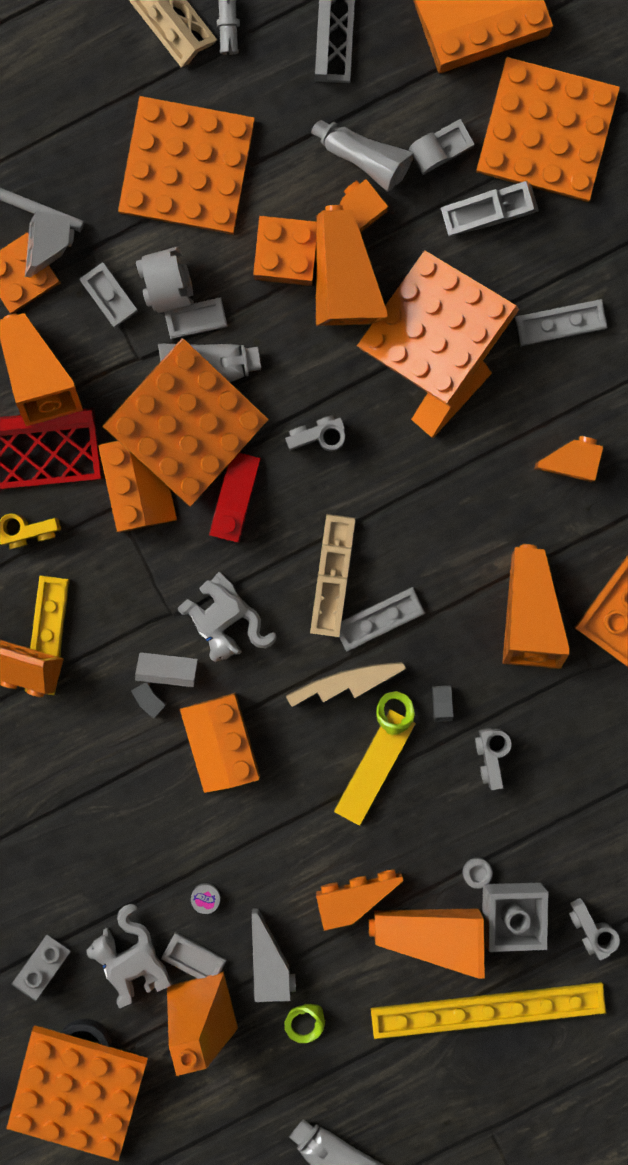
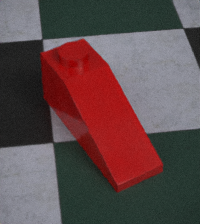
M238 453L228 464L210 536L237 543L240 542L261 458Z

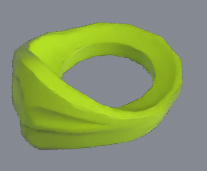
M394 691L386 693L380 699L376 715L378 723L388 734L397 735L407 730L413 723L415 712L409 697ZM397 699L405 705L406 714L405 718L401 720V724L388 722V718L384 715V706L387 701Z
M315 1004L296 1006L291 1009L285 1020L287 1035L297 1043H309L317 1039L322 1034L325 1026L322 1007ZM307 1012L316 1019L315 1028L309 1034L300 1035L293 1030L291 1023L298 1014H305Z

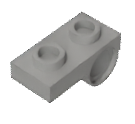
M459 119L436 133L432 132L421 137L409 147V151L414 153L413 159L422 175L473 148L475 144L463 122Z
M333 415L316 421L318 426L307 430L304 425L290 430V436L285 438L289 451L315 441H319L321 447L326 451L333 452L339 450L345 440V428L341 418L334 420ZM326 431H337L340 435V441L333 446L326 444L323 440V435Z
M500 729L479 730L480 737L475 738L478 755H483L485 766L480 767L483 784L488 783L491 790L502 789L503 785L498 758L509 753L511 739ZM495 735H500L504 738V746L497 751L491 750L489 747L490 739Z
M581 898L571 902L570 905L573 911L569 915L576 929L582 927L586 938L582 939L589 955L595 953L599 960L610 956L611 953L617 950L620 943L617 932L607 923L594 924ZM610 932L611 940L607 944L600 945L597 943L599 934Z
M46 935L12 985L36 1001L71 951Z

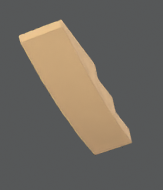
M326 514L310 630L312 634L339 637L355 525V518Z
M402 662L346 670L313 681L287 694L286 698L293 707L318 692L322 701L325 702L348 688L354 698L406 668Z

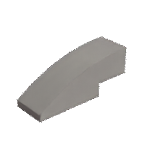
M528 181L501 190L494 189L441 207L448 236L478 230L539 212L532 185Z

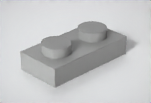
M103 262L79 279L114 328L138 312Z

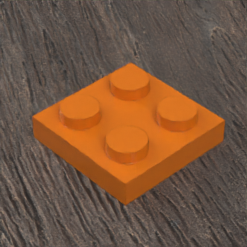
M28 232L0 250V298L10 314L16 313L60 284V281L49 265L31 278L25 277Z

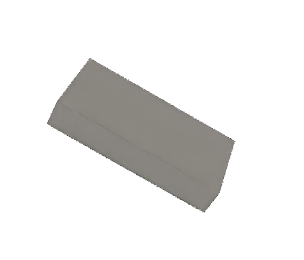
M221 297L164 312L171 340L228 327Z
M140 652L135 681L194 687L197 659Z
M177 932L174 933L161 958L197 979L220 974L226 962L225 958Z

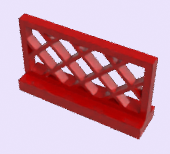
M85 408L79 412L29 426L25 425L21 415L0 417V440L6 444L0 451V457L8 447L22 457L13 470L0 460V466L10 473L3 482H0V489L101 479L95 426V408ZM89 427L90 441L82 448L70 436L77 428ZM72 429V430L68 433V435H66L63 431H61V430ZM48 431H55L64 438L55 451L41 441ZM42 432L38 438L32 433ZM18 434H26L35 441L26 454L12 444ZM13 435L9 441L3 436ZM66 441L80 451L71 464L57 454ZM37 444L51 454L42 467L28 456ZM90 445H91L92 455H91L89 452L86 451L87 448H88ZM83 454L93 461L94 473L82 474L74 467ZM53 457L68 467L62 476L54 477L45 470V467ZM24 460L39 470L32 479L25 480L16 473V470ZM70 470L73 471V472L76 474V475H67V476H66V474H67ZM42 473V474H44L47 478H37V477ZM12 476H14V477L17 479V481H8V480H9Z

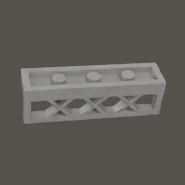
M319 0L315 81L350 83L355 0H343L348 6V12L340 19L331 11V5L337 0ZM330 18L335 22V24L332 25L331 27H330ZM348 18L346 28L342 23ZM337 27L347 35V41L338 49L329 40V35ZM330 47L333 53L328 57V51ZM345 48H346V58L341 54V52H342ZM336 56L345 64V75L327 74L328 63Z

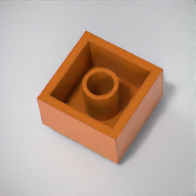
M259 216L253 273L254 280L312 286L316 255L317 222Z

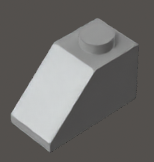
M39 211L35 212L29 226L25 277L31 278L60 258L67 246H72L74 229H70V217Z

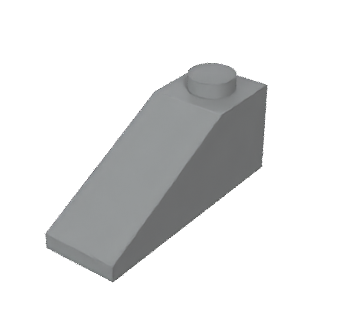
M252 909L255 1002L290 1001V992H296L295 974H290L289 964L259 909Z

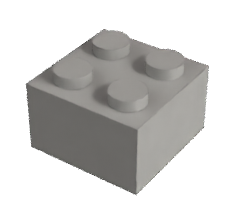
M483 884L482 917L484 919V945L488 951L547 950L548 891L542 884Z

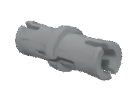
M218 0L219 19L216 22L217 27L220 28V54L227 55V52H229V55L238 54L237 27L240 26V21L236 18V0Z

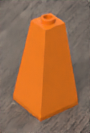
M343 205L326 206L325 210L317 215L316 326L373 324L387 318V310L353 210H343Z
M25 313L19 315L9 314L1 319L0 341L15 402L25 425L29 426L82 411V404L73 380Z
M523 544L520 547H515L511 558L503 664L561 669L569 656V645L545 549H537L535 545Z
M479 909L374 911V919H369V937H375V945L478 979H485L484 919Z
M224 972L167 987L169 1049L176 1076L206 1069L238 1029Z

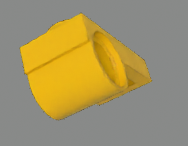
M6 514L0 519V544H9L10 549L27 545L26 540L37 537L38 542L54 538V532L61 530L59 519L53 518L28 525L27 520L23 516ZM11 519H16L20 523V531L12 536L7 532L6 526Z

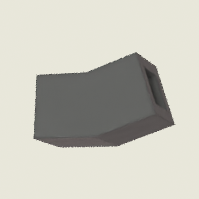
M145 682L131 690L139 706L153 719L167 705L154 692L149 682Z
M433 686L434 722L453 721L451 686Z

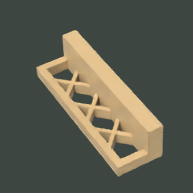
M129 0L181 67L188 65L199 51L214 45L217 41L216 37L187 0ZM173 6L181 9L185 17L178 15ZM191 30L198 32L204 40L199 42Z

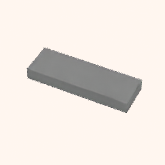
M602 299L515 317L520 346L607 329Z
M413 587L341 621L339 638L346 652L425 614Z

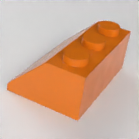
M119 441L98 445L117 532L121 533L177 520L171 489Z
M0 640V685L11 689H17V686L27 688V694L44 697V694L55 692L64 658Z
M236 693L180 709L204 793L233 788L260 779V773Z

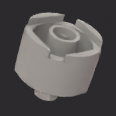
M179 247L144 255L141 260L136 261L139 276L145 279L147 287L143 289L146 305L148 307L152 306L153 310L157 311V313L194 304V301L189 298L194 294L187 265L180 264L178 257L183 256Z

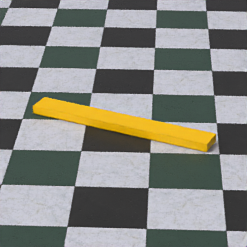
M602 982L371 1008L374 1039L606 1013Z

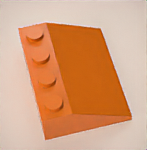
M413 0L439 74L549 36L553 27L544 0Z

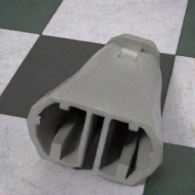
M320 120L313 126L311 133L321 138V143L329 152L358 166L387 192L403 180L413 160V152L368 139L346 127H337L338 124L336 122L328 124Z
M158 344L160 361L165 358L176 344ZM190 344L229 382L240 379L244 375L249 376V371L261 370L258 347L245 348L244 345H241L240 348V345Z
M304 1119L289 1136L298 1144L297 1149L310 1165H384L355 1149L330 1131L322 1127L319 1128L317 1124L313 1127Z

